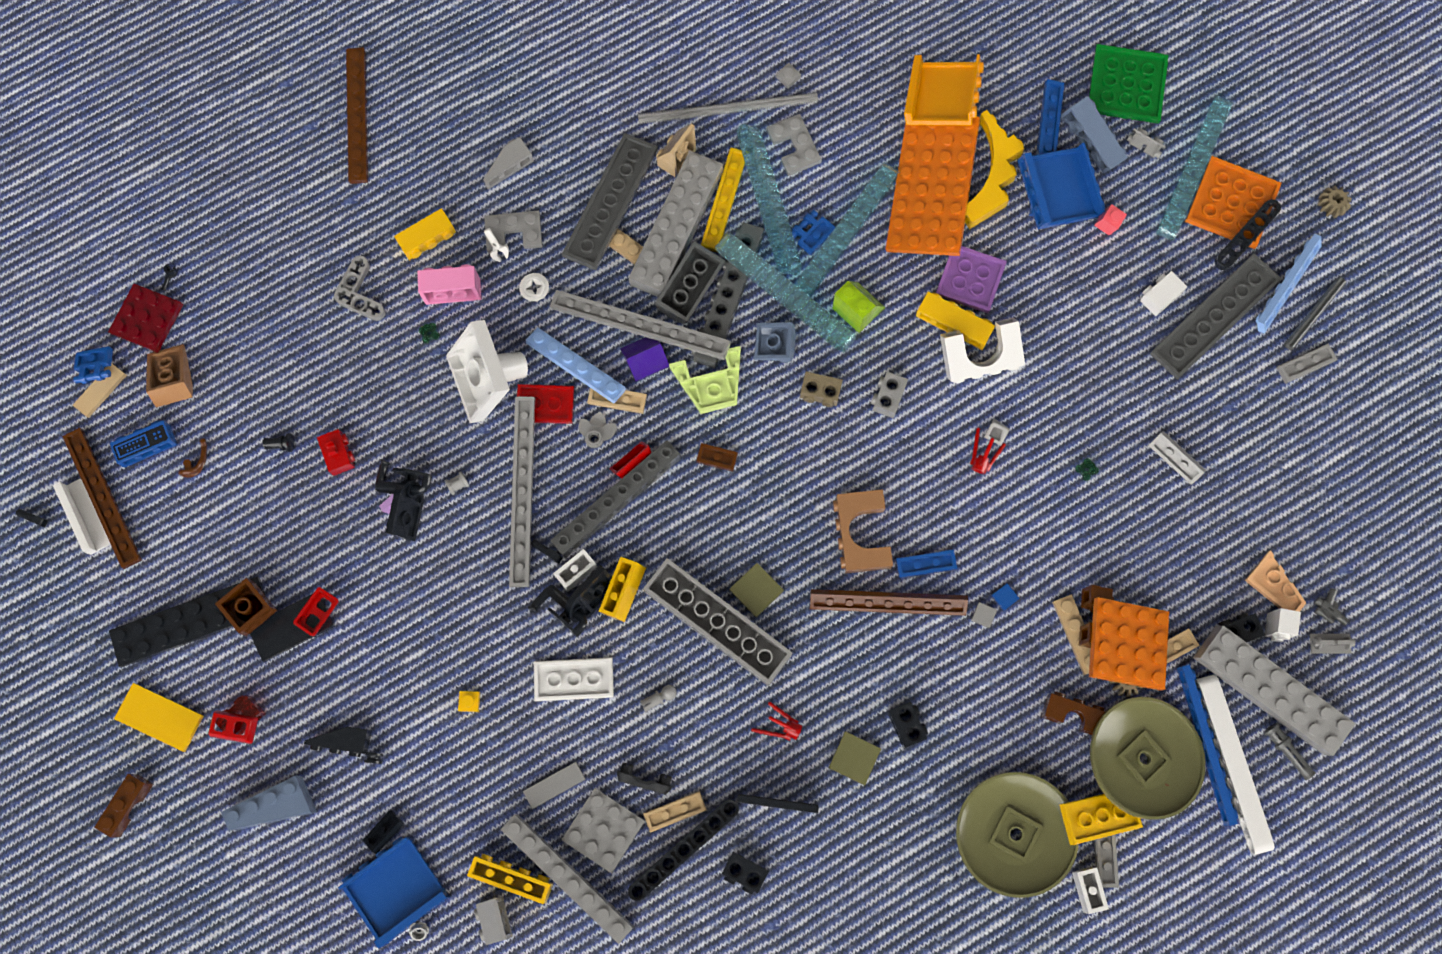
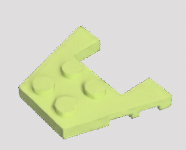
M740 346L729 348L725 358L728 366L727 369L691 378L689 376L685 360L669 364L670 370L700 414L737 405Z

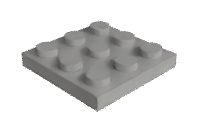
M594 788L563 836L562 841L612 874L645 823V820Z

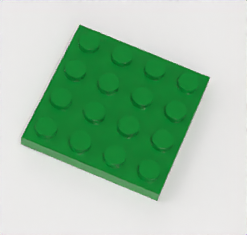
M1096 44L1089 98L1095 102L1099 114L1159 124L1161 121L1169 55Z

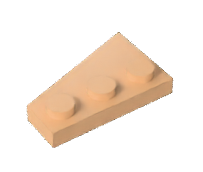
M1268 551L1245 581L1279 609L1283 608L1300 612L1305 606L1306 601L1295 585L1289 581L1284 573V569L1275 560L1272 551Z

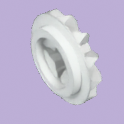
M531 273L521 280L519 290L523 298L529 302H538L541 299H545V296L549 293V283L543 275ZM533 282L536 284L537 287H540L537 288L536 294L533 292V290H530L532 288Z

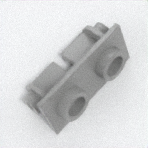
M1134 128L1132 131L1135 133L1134 136L1130 134L1127 139L1129 144L1139 150L1145 144L1146 148L1143 152L1159 159L1162 154L1159 150L1166 148L1163 145L1164 141L1157 137L1152 139L1147 136V131L1138 128V130Z
M1310 634L1311 654H1352L1351 648L1355 647V639H1351L1350 634Z

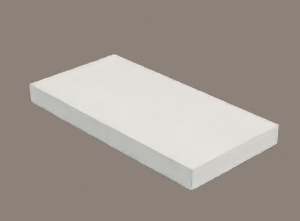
M613 658L534 661L535 702L614 698Z

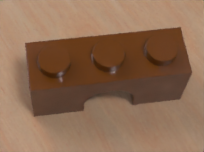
M1089 585L1083 588L1081 608L1088 609L1093 614L1094 598L1114 600L1113 589L1097 585ZM1091 622L1080 626L1079 646L1091 648Z
M1060 692L1047 695L1041 718L1061 724L1064 723L1067 713L1074 712L1081 719L1079 731L1089 735L1093 734L1097 722L1105 713L1104 708L1092 705L1090 707L1085 705V701L1073 698L1072 701L1065 698L1066 695Z
M127 774L94 828L110 838L121 837L131 821L128 818L130 811L138 802L144 801L154 784L138 774Z

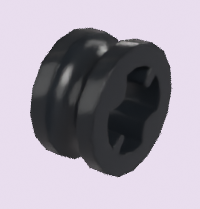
M365 752L367 759L364 762L382 764L381 757H383V754Z

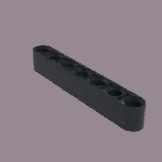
M733 800L723 802L630 885L628 889L629 897L634 901L644 899L736 817L739 812L738 804ZM732 803L735 805L736 811L733 815H727L724 812L726 804ZM712 817L720 819L721 824L717 829H713L709 825V820ZM701 830L704 832L705 839L703 842L695 841L694 833ZM687 844L689 846L690 852L687 856H682L679 853L680 845ZM666 858H671L674 861V867L670 870L663 866ZM654 871L659 875L657 883L649 882L648 874ZM639 885L643 888V895L641 897L634 896L632 891L634 886Z

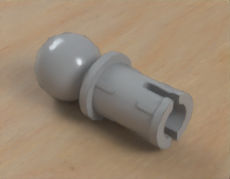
M666 685L661 690V693H658L656 690L655 694L640 700L641 705L644 706V711L647 712L659 704L664 705L663 700H673L677 695L676 688L672 685Z

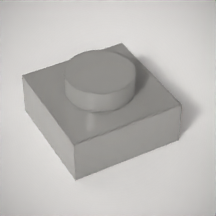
M788 63L776 73V78L789 89L801 78V74Z

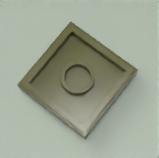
M758 563L729 589L756 618L784 592L781 586Z
M845 731L828 768L865 786L881 748Z

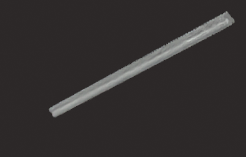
M815 92L813 94L793 95V97L790 95L784 96V98L781 96L775 97V99L773 97L766 98V100L765 98L757 99V101L748 100L746 103L745 101H739L737 104L736 102H730L728 105L727 103H721L719 106L714 104L710 105V107L705 105L701 106V108L700 106L699 108L697 106L692 107V109L691 107L690 109L683 108V110L681 108V111L680 109H674V111L672 109V112L671 110H665V112L663 110V113L662 111H656V113L654 111V114L653 112H647L645 115L644 113H638L639 124H643V122L645 124V121L647 124V121L648 123H654V120L655 122L656 120L657 122H663V119L664 121L665 119L666 121H672L674 118L675 120L683 119V117L684 119L685 117L686 119L692 118V116L694 118V115L696 118L701 117V115L703 117V114L705 117L710 116V114L712 116V113L714 116V114L719 115V113L721 115V112L722 114L723 112L724 114H728V112L730 114V111L731 113L732 111L733 113H737V111L739 113V110L740 112L741 110L746 112L748 109L749 111L750 109L751 111L752 109L757 110V108L758 110L759 108L763 110L766 107L770 109V106L771 109L775 108V106L779 108V105L780 108L781 106L784 107V105L788 107V104L789 106L790 104L795 106V103L796 106L797 103L798 105L799 103L800 105H804V103L806 105V102L807 104L808 102L809 104L810 102L815 104V101L816 103L818 101V96Z

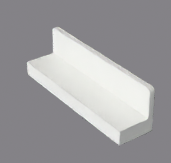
M78 479L68 485L61 482L54 484L53 487L82 551L92 555L111 545L82 479Z

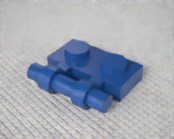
M812 210L809 214L807 213L798 225H795L788 235L791 240H794L797 236L800 237L797 244L810 256L836 231V227L823 216L817 221L815 218L818 216V213L815 210ZM808 225H811L812 227L807 232H805L804 229Z
M107 346L77 352L74 370L79 372V376H74V382L76 384H86L92 380L101 381L111 377V371L104 370V368L111 366L113 349Z

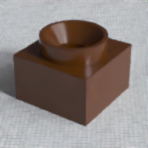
M245 578L215 603L236 631L244 636L249 635L278 611L256 583L248 578Z

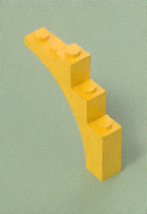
M988 110L981 113L980 125L986 134L990 146V173L982 190L967 205L965 224L969 229L1007 206L1009 197L1006 191L1002 189L1014 182L1017 175L1015 167L1010 163L1020 158L1024 151L1022 141L1017 139L1015 135L1008 138L1006 131L999 127L995 116L990 114Z

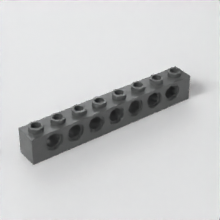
M745 222L742 223L741 228H737L735 233L736 242L731 244L729 255L731 256L729 261L726 260L724 263V275L718 279L716 286L718 288L717 294L712 295L710 302L712 305L711 310H707L704 318L706 324L704 328H700L699 332L723 339L727 338L764 237V228ZM747 242L750 246L743 247L741 244ZM743 259L744 262L738 264L735 262V260ZM736 275L738 279L730 280L729 277ZM731 292L732 295L730 297L723 296V293ZM720 308L726 310L724 314H719L716 311ZM713 325L720 327L717 331H713L710 328ZM692 351L694 362L716 368L718 358Z
M668 440L665 441L550 540L551 543L566 559L681 460L680 453Z

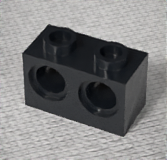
M1248 612L1236 616V621L1230 622V619L1218 623L1219 626H1225L1246 643L1265 636L1256 613L1248 615ZM1245 622H1247L1250 625V632L1245 630Z
M908 702L887 712L903 749L927 739L928 731L925 724H921L918 719L920 713L916 704L912 705L911 702ZM901 710L909 712V720L904 721L900 718ZM910 728L917 730L918 737L916 739L909 738L908 730Z
M733 851L722 874L725 875V881L733 885L735 882L743 885L742 890L752 895L753 892H759L769 870ZM738 863L741 866L740 874H731L729 870L730 865ZM756 873L759 876V882L756 885H751L748 882L749 874Z

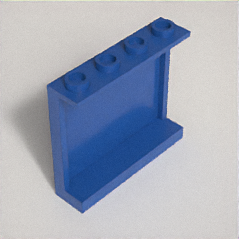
M1085 142L1081 143L1077 148L1032 156L1031 152L1024 153L1018 159V165L1038 230L1095 219L1105 212V203L1100 195V187L1096 182L1095 171L1091 165L1089 151L1086 149Z
M401 836L392 843L393 847L389 850L383 849L375 855L377 859L371 863L367 861L358 868L360 870L354 876L352 873L341 880L343 884L338 887L339 890H344L375 937L376 941L374 943L378 949L386 946L406 931L411 924L419 921L450 898L410 837L403 838Z

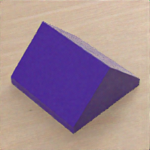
M645 337L620 348L635 382L669 367L661 343L657 340Z

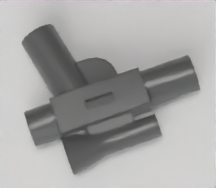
M1330 588L1325 600L1318 597L1314 601L1318 605L1314 613L1322 616L1331 624L1336 619L1345 626L1349 619L1341 614L1342 612L1338 610V603L1334 601L1338 591Z

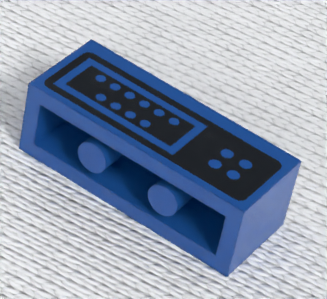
M164 420L151 423V426L136 429L132 434L120 436L115 441L109 443L117 464L124 468L178 445L171 426Z

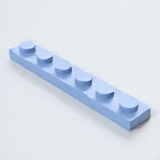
M1314 234L1310 240L1306 241L1303 252L1296 256L1292 269L1289 268L1287 270L1284 281L1277 285L1273 298L1270 297L1263 313L1260 312L1258 314L1256 323L1259 332L1265 334L1321 248L1320 235Z
M537 327L526 339L527 345L613 404L626 391L625 386Z

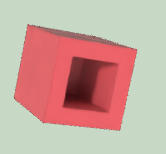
M1111 204L1099 216L1094 226L1111 235L1119 229L1127 214Z

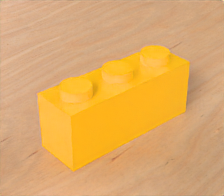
M441 208L394 237L408 260L418 258L427 249H433L439 242L450 239L456 231Z
M620 557L599 612L625 622L646 567L635 561Z

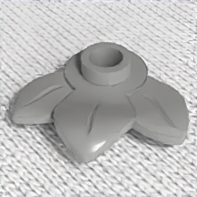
M602 412L596 413L590 421L580 419L578 426L580 433L585 437V442L590 448L600 447L604 441L614 436L617 429L615 423H606ZM596 436L598 437V440L596 442H592L591 438Z

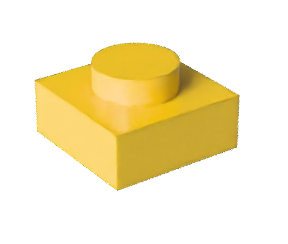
M459 691L458 711L479 712L480 692Z

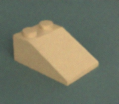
M692 123L679 129L675 135H671L665 148L660 149L657 153L658 167L674 177L678 175L689 150L696 151L695 126Z

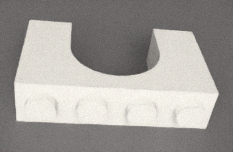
M1009 318L995 322L998 339L997 350L990 359L984 362H972L968 359L964 337L959 330L940 334L947 378L951 382L961 383L967 378L978 379L983 377L984 374L990 373L995 375L1001 373L1002 370H1017L1020 368L1019 366L1025 365L1019 321L1015 318Z

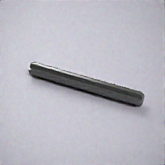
M1342 277L1335 279L1284 343L1288 350H1293L1346 284L1345 279Z

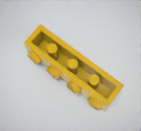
M929 291L916 313V317L947 333L959 330L963 334L966 343L980 350H983L995 328V325L990 320L981 319L975 316L974 312L964 310L955 302H948L942 299L939 294Z
M483 853L481 856H474L467 874L468 877L541 904L547 903L554 884L549 882V877L541 874L538 877L530 875V870L521 867L519 870L511 868V863L502 860L500 863L492 861V856Z

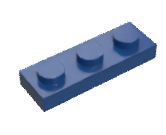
M954 550L896 559L899 579L957 570Z

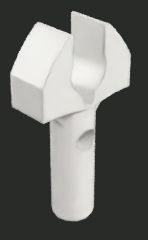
M485 229L484 233L493 247V251L490 252L492 259L501 262L498 250L503 252L507 259L509 254L507 244H499L491 229Z

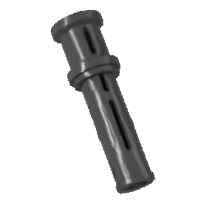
M1278 722L1263 732L1265 736L1268 735L1274 742V747L1285 754L1305 780L1312 778L1316 774L1291 744L1290 736H1286L1280 729Z

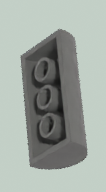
M694 241L659 295L655 306L672 320L686 324L722 268L725 260Z

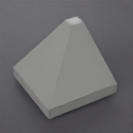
M993 419L984 438L988 440L994 438V443L1001 446L1010 429L998 420Z

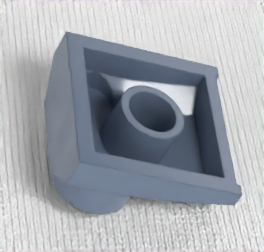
M793 322L756 324L757 333L753 359L779 361L781 363L790 362L794 357L796 340Z

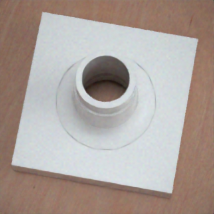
M485 320L470 322L446 355L469 423L484 421L510 390L507 382L525 378L528 372L527 361L523 353H496Z

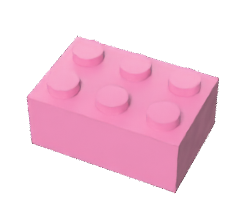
M465 264L455 268L444 266L442 269L424 268L417 271L418 292L426 305L481 300L480 277L474 266Z

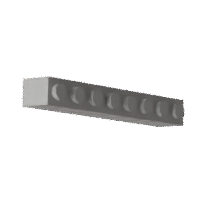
M514 814L500 829L618 944L634 928L612 904L518 814Z

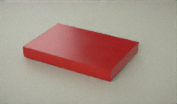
M518 384L517 397H535V423L572 424L574 386Z

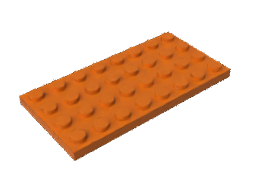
M979 116L973 118L972 125H906L905 123L885 248L886 252L960 256L980 124Z

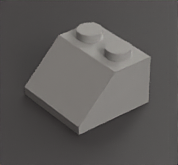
M503 896L476 904L477 908L474 909L476 920H480L482 928L479 929L480 938L482 941H485L486 945L513 937Z

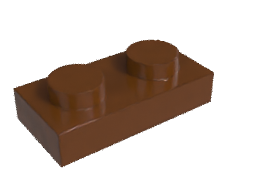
M701 443L696 463L733 472L738 452Z

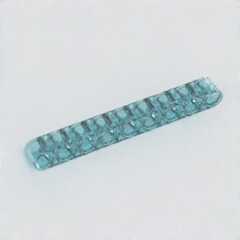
M1215 95L1156 231V235L1171 241L1175 240L1228 117L1233 101Z
M742 124L737 129V138L777 269L780 273L797 275L800 273L802 265L761 131L758 127Z
M886 162L880 166L796 280L792 290L807 300L813 295L895 183L897 174H900V171Z
M727 232L715 246L720 255L837 350L844 353L854 342L856 335L736 236Z

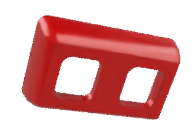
M641 441L610 467V470L620 478L625 477L651 454L649 445Z
M318 587L297 615L293 624L310 636H315L338 605L339 600L321 587ZM322 598L331 602V606L326 612L317 607ZM311 614L320 619L315 628L306 624V620Z
M216 710L212 715L208 735L213 738L252 744L258 718ZM217 718L227 720L225 731L215 730ZM237 721L246 723L244 735L234 733Z

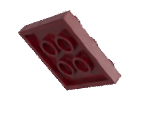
M133 284L108 333L159 353L184 304L178 300Z

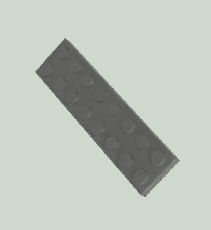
M624 133L566 244L562 257L597 270L658 150V146Z
M1253 254L1173 330L1150 355L1178 380L1282 278L1256 254Z

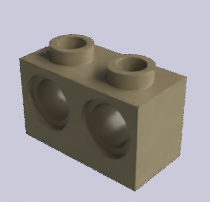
M805 372L800 398H803L808 403L820 402L826 407L837 406L843 380ZM813 385L817 390L810 392L807 390V387ZM831 389L835 392V395L828 396L825 391Z

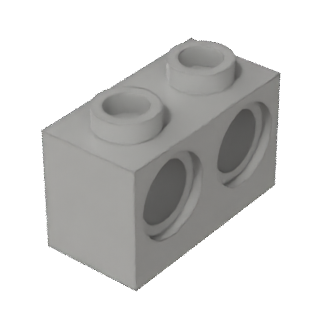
M886 372L885 377L881 376L877 386L880 388L879 394L875 393L871 402L874 405L872 411L894 418L908 379L890 372ZM894 383L897 388L890 389L887 384ZM888 400L890 405L883 406L880 401Z

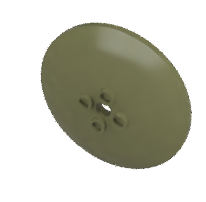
M1134 697L1123 700L1113 705L1101 716L1092 734L1090 761L1094 777L1105 796L1125 813L1147 820L1169 818L1184 811L1199 794L1204 781L1206 766L1203 745L1189 719L1169 703L1150 697ZM1142 753L1145 754L1147 757L1146 764H1143L1140 761V755Z
M1022 772L1003 773L981 782L966 797L959 811L956 823L957 847L965 867L980 884L1004 896L1026 898L1051 890L1071 870L1079 844L1070 845L1059 806V804L1067 803L1068 800L1051 783L1032 774ZM1014 828L1019 829L1021 832L1020 839L1016 841L1010 836V832Z

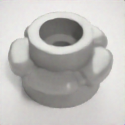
M417 921L409 927V934L416 941L425 939L429 933V927L422 921Z

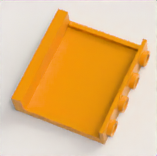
M977 54L976 62H923L922 55H914L904 110L906 125H972L973 118L977 116V106L975 104L979 103L978 88H981L982 84L980 73L984 72V62H981L980 54Z

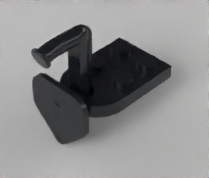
M381 459L375 482V490L380 493L394 494L385 533L415 542L424 503V492L430 487L432 475L410 469L393 468V472L404 476V481L401 483L386 482L387 469L391 463ZM416 479L422 480V484L420 485L416 482Z
M599 565L569 598L557 587L550 585L539 594L532 604L528 606V609L538 613L539 607L549 597L552 598L564 611L558 615L550 607L547 610L570 633L578 637L587 627V619L601 606L612 577L604 567ZM571 621L578 623L574 629L569 625Z

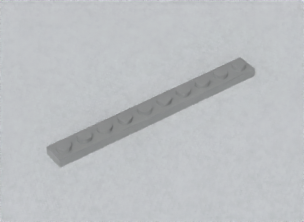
M556 290L550 304L551 309L721 360H725L731 345L730 340Z
M515 397L509 587H530L535 397Z

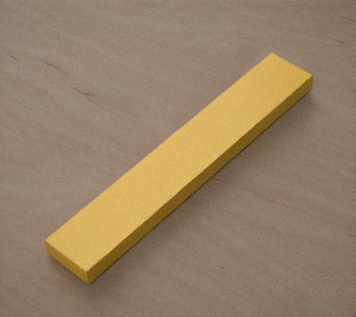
M730 147L701 245L709 251L719 252L748 151Z

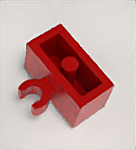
M337 429L317 437L329 473L335 476L355 468L353 462L356 459L352 450L349 451L347 445L350 443L346 433L343 434Z

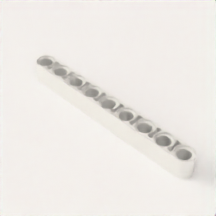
M1215 674L1195 680L1196 687L1200 689L1202 694L1201 703L1208 714V719L1206 720L1214 733V739L1212 740L1214 746L1219 750V761L1221 767L1225 770L1226 782L1231 790L1232 800L1237 810L1248 848L1252 855L1272 851L1275 848L1219 679Z

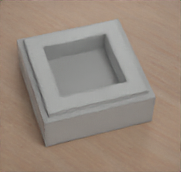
M978 602L971 621L990 628L997 609Z

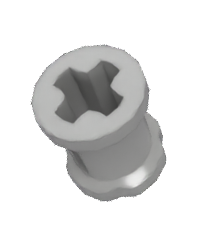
M462 471L450 480H444L452 495L457 490L470 486Z

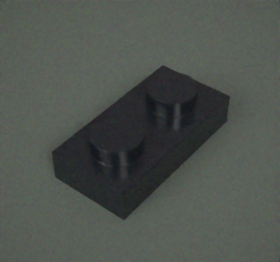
M390 809L362 841L371 852L377 854L399 831L404 822Z

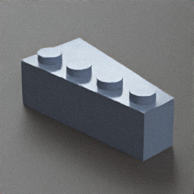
M1088 96L1061 114L1060 121H1066L1069 125L1067 128L1071 134L1075 133L1079 137V144L1085 142L1086 149L1090 151V158L1103 173H1106L1128 158L1125 149L1116 140L1115 133L1109 129L1105 118L1096 109L1095 102Z
M293 776L222 811L221 814L228 831H237L317 813V810L303 777Z

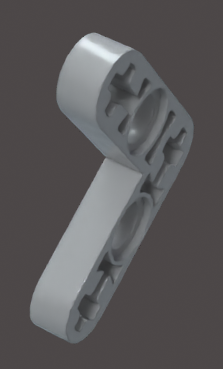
M357 256L352 260L334 293V299L342 307L371 320L380 321L385 316L383 306L357 293L370 269L368 260L364 256ZM363 262V264H364L365 266H364V267H361V266H360V267L358 268L357 264H358V263L361 264V263ZM356 277L357 282L354 285H348L347 281L349 278ZM346 294L351 299V302L345 298L341 300L340 295L344 296ZM358 300H363L364 306L359 309L356 308L355 303ZM369 306L371 309L374 310L379 309L380 313H375L374 315V313L368 309Z

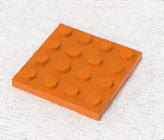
M1211 156L1185 222L1232 240L1266 201L1276 199L1282 183ZM1272 206L1269 207L1265 214L1269 215V213L1272 210ZM1255 218L1257 225H1264L1263 219ZM1250 231L1243 232L1245 238L1251 239L1253 237ZM1263 231L1249 246L1250 248L1255 249L1258 246Z
M1099 597L1094 598L1089 677L1150 689L1165 690L1169 611Z

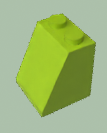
M847 281L835 293L832 309L860 333L885 309V306L858 282Z

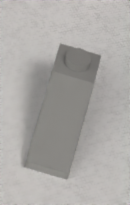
M520 137L510 140L503 147L485 175L483 181L487 189L492 188L534 162L531 152Z

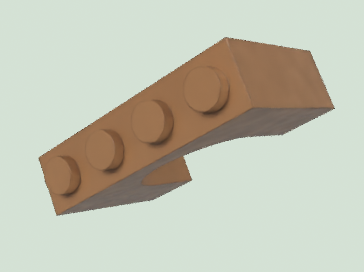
M883 489L837 494L836 500H833L834 512L838 513V519H835L836 531L840 530L841 537L837 539L839 550L842 549L843 557H840L841 569H845V574L891 569L893 567L891 546L863 548L852 540L849 532L850 523L857 516L884 512Z

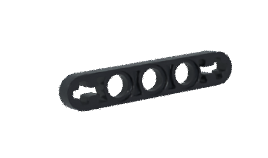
M1270 199L1266 201L1215 259V265L1218 269H1229L1281 210V205L1277 200ZM1269 207H1274L1269 215L1265 214ZM1255 218L1263 219L1264 225H1257ZM1250 231L1253 237L1247 239L1244 237L1243 232ZM1232 244H1238L1241 247V251L1235 252L1232 249ZM1229 254L1231 257L1223 264L1221 261Z

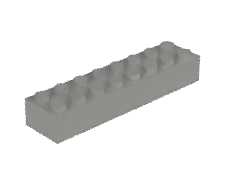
M689 150L629 276L630 286L659 297L684 258L723 173L722 163Z
M666 558L643 588L647 595L768 687L793 654L668 558Z
M1215 626L1193 657L1323 755L1334 756L1356 724L1225 626Z

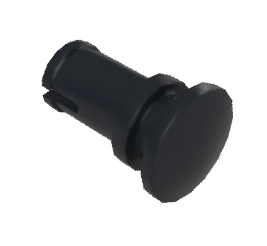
M288 433L286 436L281 435L277 438H264L263 447L265 450L280 449L292 452L294 449L293 435Z

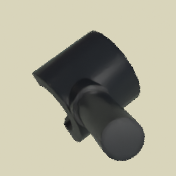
M166 264L163 268L166 273L161 288L163 291H166L171 278L176 277L178 273L175 266L170 271L169 264Z

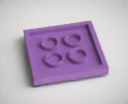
M961 246L960 256H949L936 293L944 299L989 313L1007 261Z

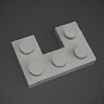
M800 114L766 128L773 145L791 139L796 152L781 158L782 165L788 176L822 162Z
M539 210L484 216L485 229H491L499 244H506L505 234L522 232L524 249L543 247ZM486 237L487 252L490 253L493 251V247Z

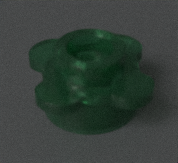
M435 323L426 324L419 328V333L423 337V343L428 344L431 340H438L440 338Z
M1089 458L1084 459L1081 465L1075 467V471L1082 475L1084 481H1089L1092 475H1096L1099 472L1098 467Z

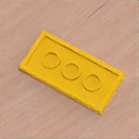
M133 683L114 719L182 752H186L204 715Z
M1105 794L1059 804L1070 845L1143 828L1141 818L1134 817L1120 810Z

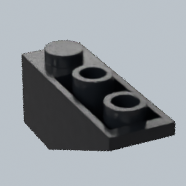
M344 727L304 741V744L310 745L311 750L322 751V747L330 748V753L341 754L343 750L349 751L348 756L360 757L361 754L368 752L372 731L355 727Z

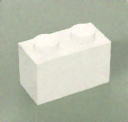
M1172 271L1167 275L1162 274L1156 280L1157 284L1154 287L1150 285L1142 292L1144 296L1140 301L1155 316L1161 313L1187 288Z
M583 549L553 574L569 592L598 566Z
M1280 608L1267 613L1265 637H1270L1271 641L1284 642V640H1290L1292 637L1298 636L1301 612Z
M1097 867L1073 871L1072 874L1083 913L1092 914L1108 910Z

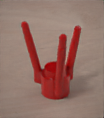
M977 428L970 464L973 471L986 474L987 471H990L1006 444L1003 443L989 462L987 457L994 442V438H991L984 455H979L976 458L980 428Z
M768 702L770 707L788 720L785 723L769 716V720L784 727L782 732L786 734L752 728L751 731L784 738L788 741L791 738L797 740L803 726L798 724V720L793 719L772 702Z

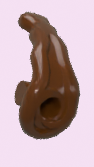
M205 438L200 439L201 455L197 465L193 467L192 462L189 459H185L183 461L185 469L178 471L180 476L192 478L199 475L203 470L207 458V442Z

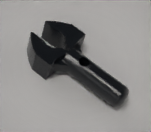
M16 510L17 516L45 528L48 520L25 510Z
M536 539L532 540L531 546L544 553L557 564L562 561L563 557L550 547L548 548Z

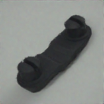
M625 762L622 763L620 771H617V778L620 782L664 795L672 789V786H670L672 777L669 775L665 779V774H661L658 782H646L639 777L633 776L634 766L629 764L627 767Z

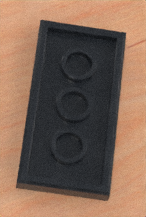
M312 594L275 612L250 633L262 662H266L335 627L331 616H329L315 636H310L293 624V621ZM322 598L317 607L326 612L328 609ZM311 614L307 618L306 624L315 628L320 619Z
M743 794L737 796V803L809 813H818L819 806L816 804Z

